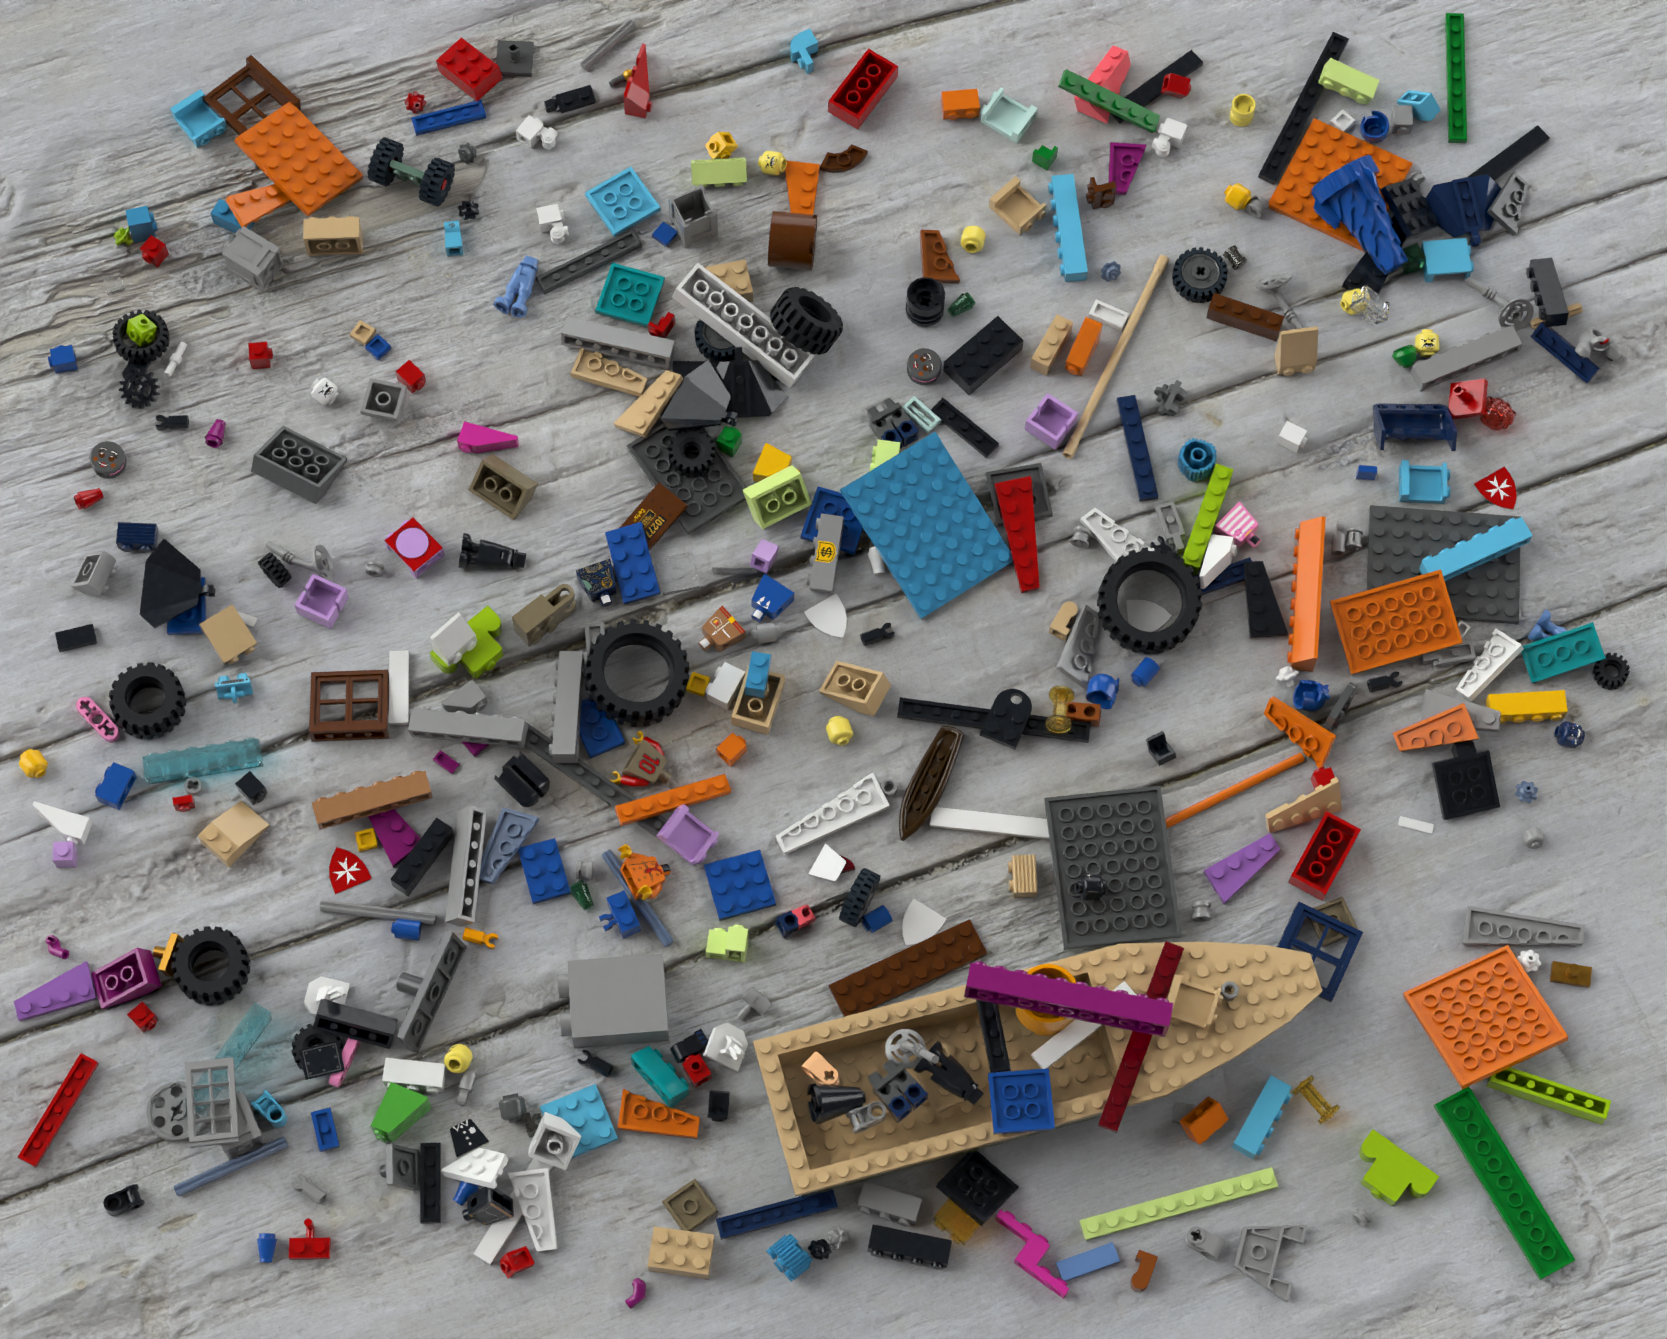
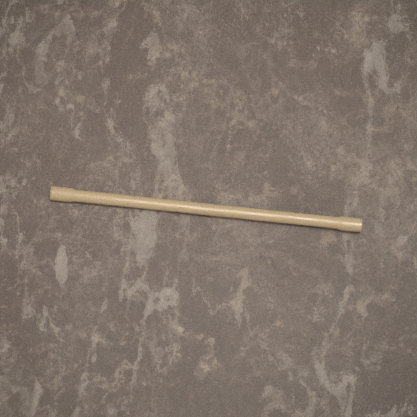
M1159 256L1153 272L1075 431L1062 453L1064 457L1068 459L1073 458L1081 437L1161 275L1169 262L1167 256Z

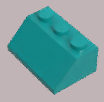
M647 1046L631 1055L633 1068L670 1108H674L689 1095V1084L683 1077L680 1079L677 1077L675 1068L670 1063L666 1064L662 1060L663 1055L658 1049L655 1048L653 1050L650 1046Z

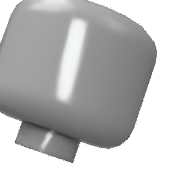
M1531 827L1523 832L1522 836L1526 847L1536 849L1543 844L1544 838L1539 828Z

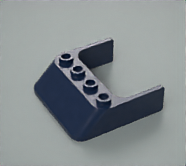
M1392 403L1373 405L1374 436L1380 450L1384 451L1385 440L1389 438H1397L1399 440H1406L1407 438H1415L1417 440L1434 438L1435 440H1447L1451 451H1456L1457 428L1447 406L1441 404Z

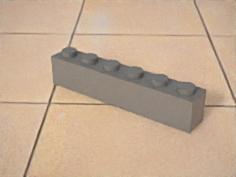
M568 316L561 332V345L577 349L583 348L586 351L599 352L603 355L669 369L675 351V341L667 338H660Z
M1513 325L1509 327L1503 326L1492 334H1483L1477 340H1468L1462 346H1453L1442 354L1436 353L1430 359L1415 362L1410 374L1421 392L1520 351L1523 343Z
M560 651L559 658H556L558 675L554 677V685L557 687V691L553 693L555 710H552V721H554V727L550 728V737L553 738V743L549 744V756L553 757L554 763H577L585 666L583 651Z
M419 707L418 709L412 708L408 731L412 737L524 748L528 725L525 719L519 716L505 718L499 714L486 716L479 712L467 714L464 711H456L454 713L448 712L445 709L434 711L425 707Z
M468 806L457 812L445 922L460 927L475 921L487 810L478 807Z

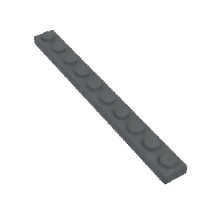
M527 723L528 731L525 747L614 809L617 805L637 800L580 759L577 760V763H554L553 757L549 756V744H552L553 741ZM657 815L634 823L656 837L668 820L661 815Z

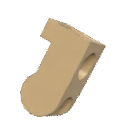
M1065 602L1061 606L1049 628L1050 634L1065 642L1070 633L1068 626L1077 617L1078 607L1074 602Z

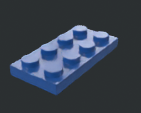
M642 522L605 532L623 603L626 605L660 595L661 592Z

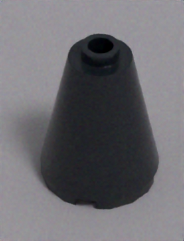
M813 1083L808 1086L807 1095H811V1101L808 1102L809 1113L812 1121L816 1122V1125L847 1114L855 1108L862 1107L863 1103L866 1102L865 1093L859 1087Z

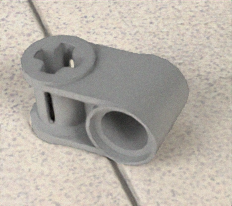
M876 1101L849 1111L846 1117L850 1118L854 1128L852 1130L853 1133L863 1132L872 1126L882 1123L886 1119L884 1104ZM874 1109H880L883 1113L881 1116L875 1117L871 1112Z
M1198 1226L1190 1228L1184 1238L1188 1247L1213 1261L1218 1259L1226 1243L1219 1236L1211 1234ZM1194 1234L1198 1235L1196 1241L1193 1240Z

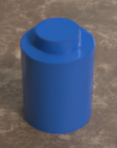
M1145 657L1132 672V682L1138 687H1146L1160 670L1159 665L1151 658Z
M881 905L862 916L863 921L861 924L866 932L874 933L893 922V919L887 908Z
M397 918L396 922L392 923L391 933L394 934L395 938L419 941L422 923L421 921Z

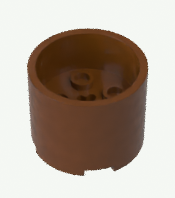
M780 211L772 212L768 245L769 267L812 270L816 246L817 215Z

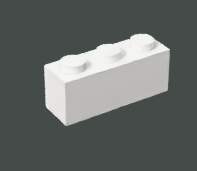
M386 1058L382 1082L387 1088L392 1082L414 1092L426 1090L427 1093L438 1094V1092H444L447 1068L445 1064Z

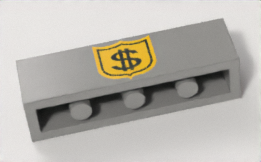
M821 513V517L816 520L815 529L818 530V536L813 539V548L816 549L815 555H811L810 567H813L812 574H808L807 585H810L811 591L830 594L834 592L845 521L843 516Z

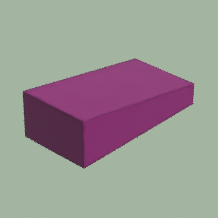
M441 750L433 758L435 763L451 774L459 766L455 760Z

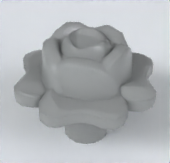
M840 1225L833 1226L832 1230L827 1233V1242L832 1246L833 1250L840 1249L842 1242L846 1243L848 1241V1236L844 1235Z

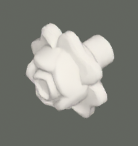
M1289 666L1281 668L1276 679L1286 682L1287 687L1293 686V679L1299 674V671Z
M1533 950L1521 951L1520 956L1517 957L1526 973L1537 971L1538 966L1541 965L1539 954L1534 953Z

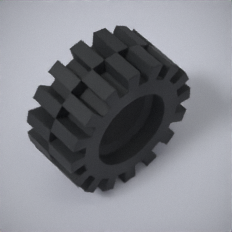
M269 552L258 561V565L264 574L278 588H281L292 579L289 571L273 553Z
M1610 652L1606 654V659L1595 663L1592 675L1595 674L1593 677L1594 681L1598 680L1597 684H1602L1604 689L1607 686L1608 690H1612L1613 687L1614 689H1618L1619 686L1621 687L1630 673L1628 671L1630 667L1626 665L1628 661L1626 659L1623 661L1622 655L1617 657V653L1611 655ZM1607 665L1616 667L1618 675L1616 677L1607 676L1604 672V667Z

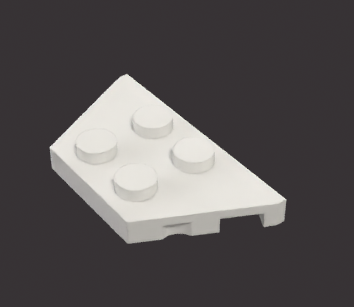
M478 1148L444 1167L441 1172L444 1177L495 1189L497 1186L495 1180L497 1177H501L508 1158L504 1153Z

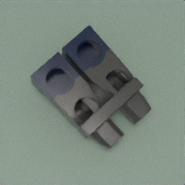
M888 398L882 402L883 411L879 412L876 407L867 410L869 426L879 440L900 442L901 449L902 444L905 447L919 439V430L901 408L899 402L895 404Z
M890 1059L883 1065L884 1070L888 1073L885 1077L882 1078L875 1071L868 1077V1080L873 1087V1093L889 1110L894 1120L899 1123L912 1112V1109L915 1110L928 1100V1093L905 1070L902 1064L898 1066L897 1063Z

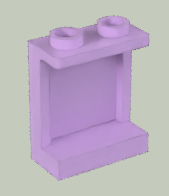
M682 804L677 807L656 837L691 865L701 864L707 856L705 853L708 848H713L717 843L719 833L708 828L688 812L689 808L686 805Z

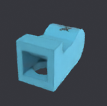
M459 220L444 222L447 256L464 255Z

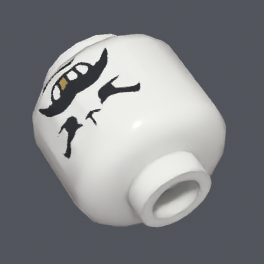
M327 378L316 379L310 387L313 389L311 396L322 405H331L339 395L337 392L338 387Z

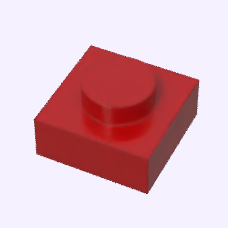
M192 795L172 797L173 806L176 811L188 812L195 808V800Z

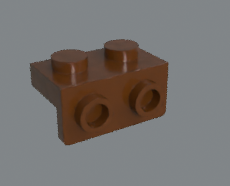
M1090 177V182L1087 184L1088 193H1086V199L1088 204L1091 203L1093 210L1109 208L1114 205L1117 189L1115 181L1097 185L1095 178Z

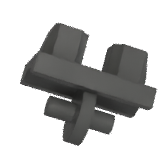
M1176 380L1175 384H1170V386L1163 384L1162 388L1156 387L1154 391L1155 395L1158 396L1156 401L1161 402L1157 410L1158 414L1167 413L1174 416L1178 413L1180 406L1173 403V400L1175 398L1181 402L1185 398L1187 392L1180 387L1182 382Z

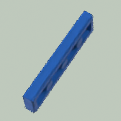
M482 100L411 117L415 134L418 136L486 118V113Z

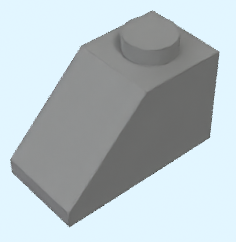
M471 680L441 703L443 709L448 712L464 711L467 714H473L476 711L480 712L483 710L488 702L486 695Z

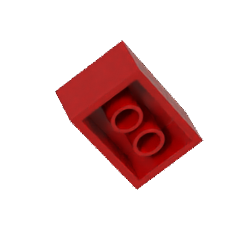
M462 37L436 60L439 72L475 101H479L503 79L500 67Z

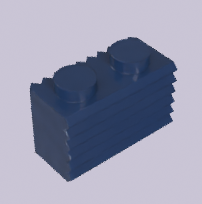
M118 522L116 537L118 549L124 552L140 550L144 553H149L156 549L159 531L157 524Z

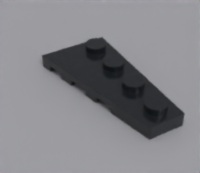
M1263 561L1243 562L1249 637L1288 636V631Z

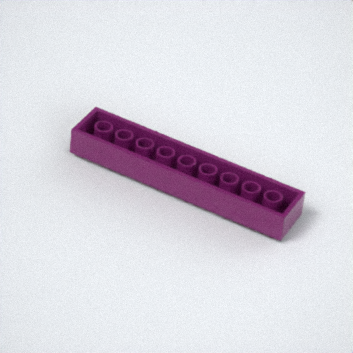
M984 962L970 963L964 994L966 998L1161 1037L1166 1036L1170 1026L1173 1003L1165 998H1157L1156 1000L1149 998L1145 994L1131 995L1125 990L1111 991L1105 986L1091 987L1084 982L1071 983L1064 978H1047L1048 976L1044 974L1030 975L1024 970L1010 971L1004 966L990 967Z

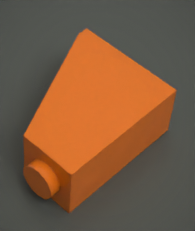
M1085 317L1066 360L1065 369L1069 373L1083 375L1100 341L1102 323Z

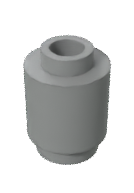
M779 623L757 624L756 629H753L754 640H758V644L781 639Z

